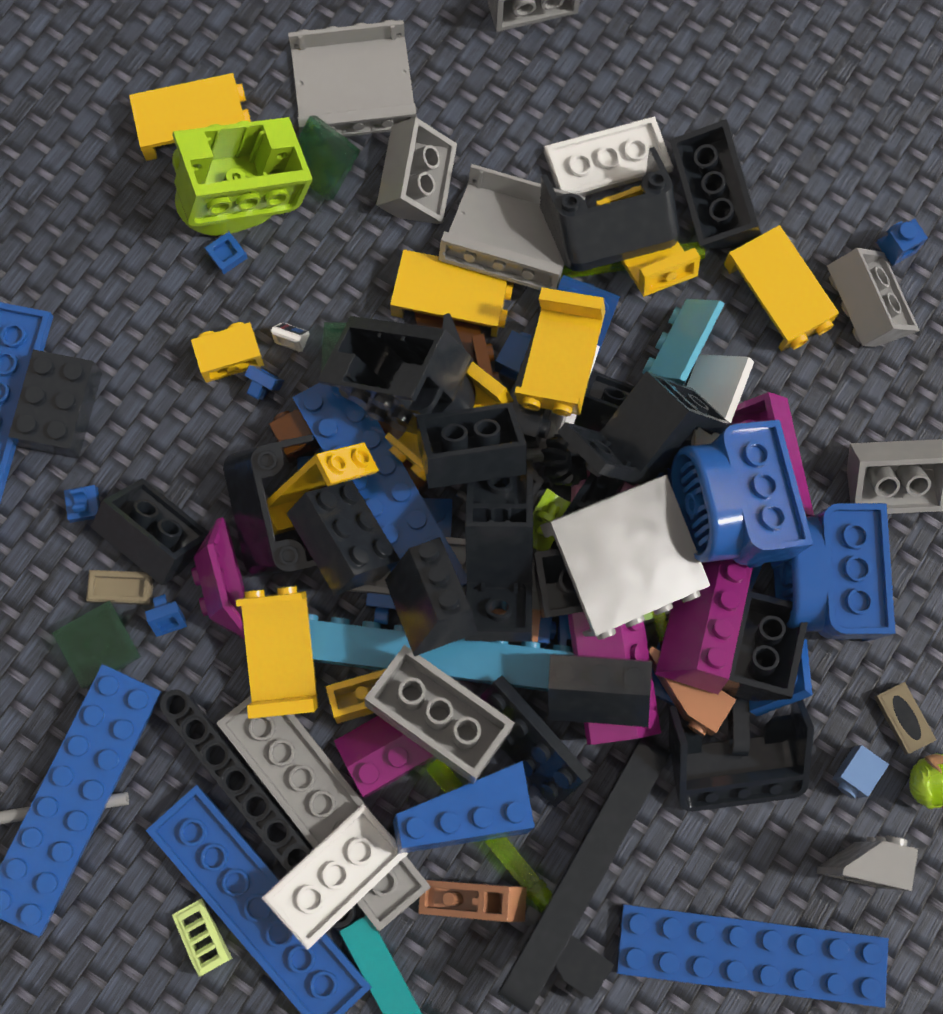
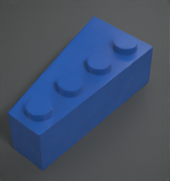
M523 761L478 779L474 784L469 783L396 814L393 819L398 854L528 834L535 826Z

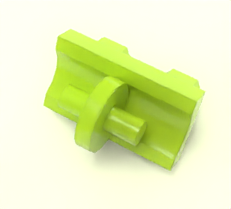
M548 488L544 491L533 510V548L539 552L549 550L555 540L554 535L545 538L540 525L561 517L571 503L559 497Z

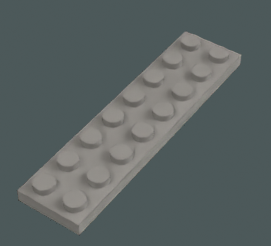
M250 695L216 723L314 849L362 804L370 811L294 714L248 719L247 705L252 702ZM405 856L357 904L377 930L380 931L430 889L431 886L409 858Z

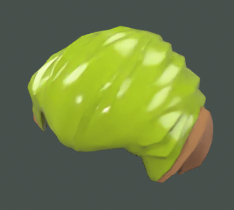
M936 753L920 759L913 766L909 778L911 794L918 803L929 809L943 808V754Z

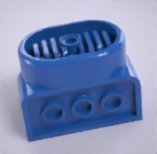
M780 420L733 424L723 431L711 444L685 446L676 453L671 467V487L697 550V553H694L697 561L714 562L733 559L735 562L747 565L749 568L759 567L764 563L771 562L772 569H775L814 545Z
M838 503L829 506L815 516H806L814 545L779 568L773 569L775 598L793 602L792 611L790 612L791 616L786 623L787 627L794 629L799 627L801 622H808L806 632H818L821 636L829 639H862V642L896 634L887 503Z

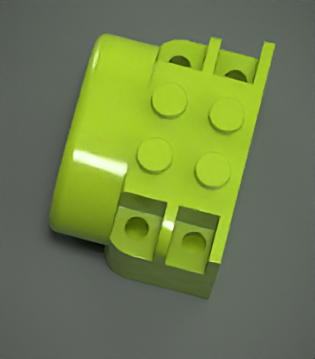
M289 117L253 122L240 121L229 125L213 124L205 128L173 131L172 136L177 147L172 156V164L176 172L174 180L176 187L175 206L181 219L190 228L199 233L211 236L224 235L227 232L232 234L257 226L267 221L273 215L291 212L300 207L313 180Z

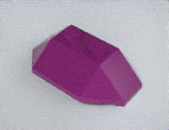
M222 517L215 521L195 554L194 561L196 567L191 568L195 585H201L204 597L199 598V604L203 616L208 615L215 624L245 640L241 606L236 607V600L245 598V588L229 526Z

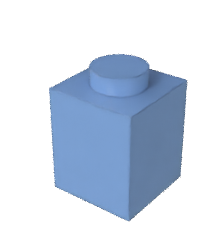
M863 745L855 746L851 749L832 779L840 784L838 789L850 798L855 799L856 796L858 798L868 797L889 764Z

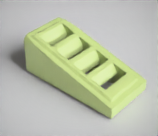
M203 898L172 914L199 977L233 959ZM200 911L202 917L186 926L184 919ZM205 923L207 930L192 938L190 931ZM211 936L213 942L198 950L196 943ZM216 948L218 955L204 962L201 956Z

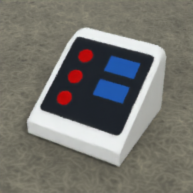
M280 323L271 329L276 344L299 352L303 351L309 337L308 331L286 323Z

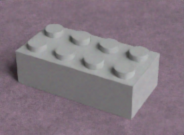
M405 644L364 698L365 707L472 784L475 783L515 723L420 655L414 657L412 650Z

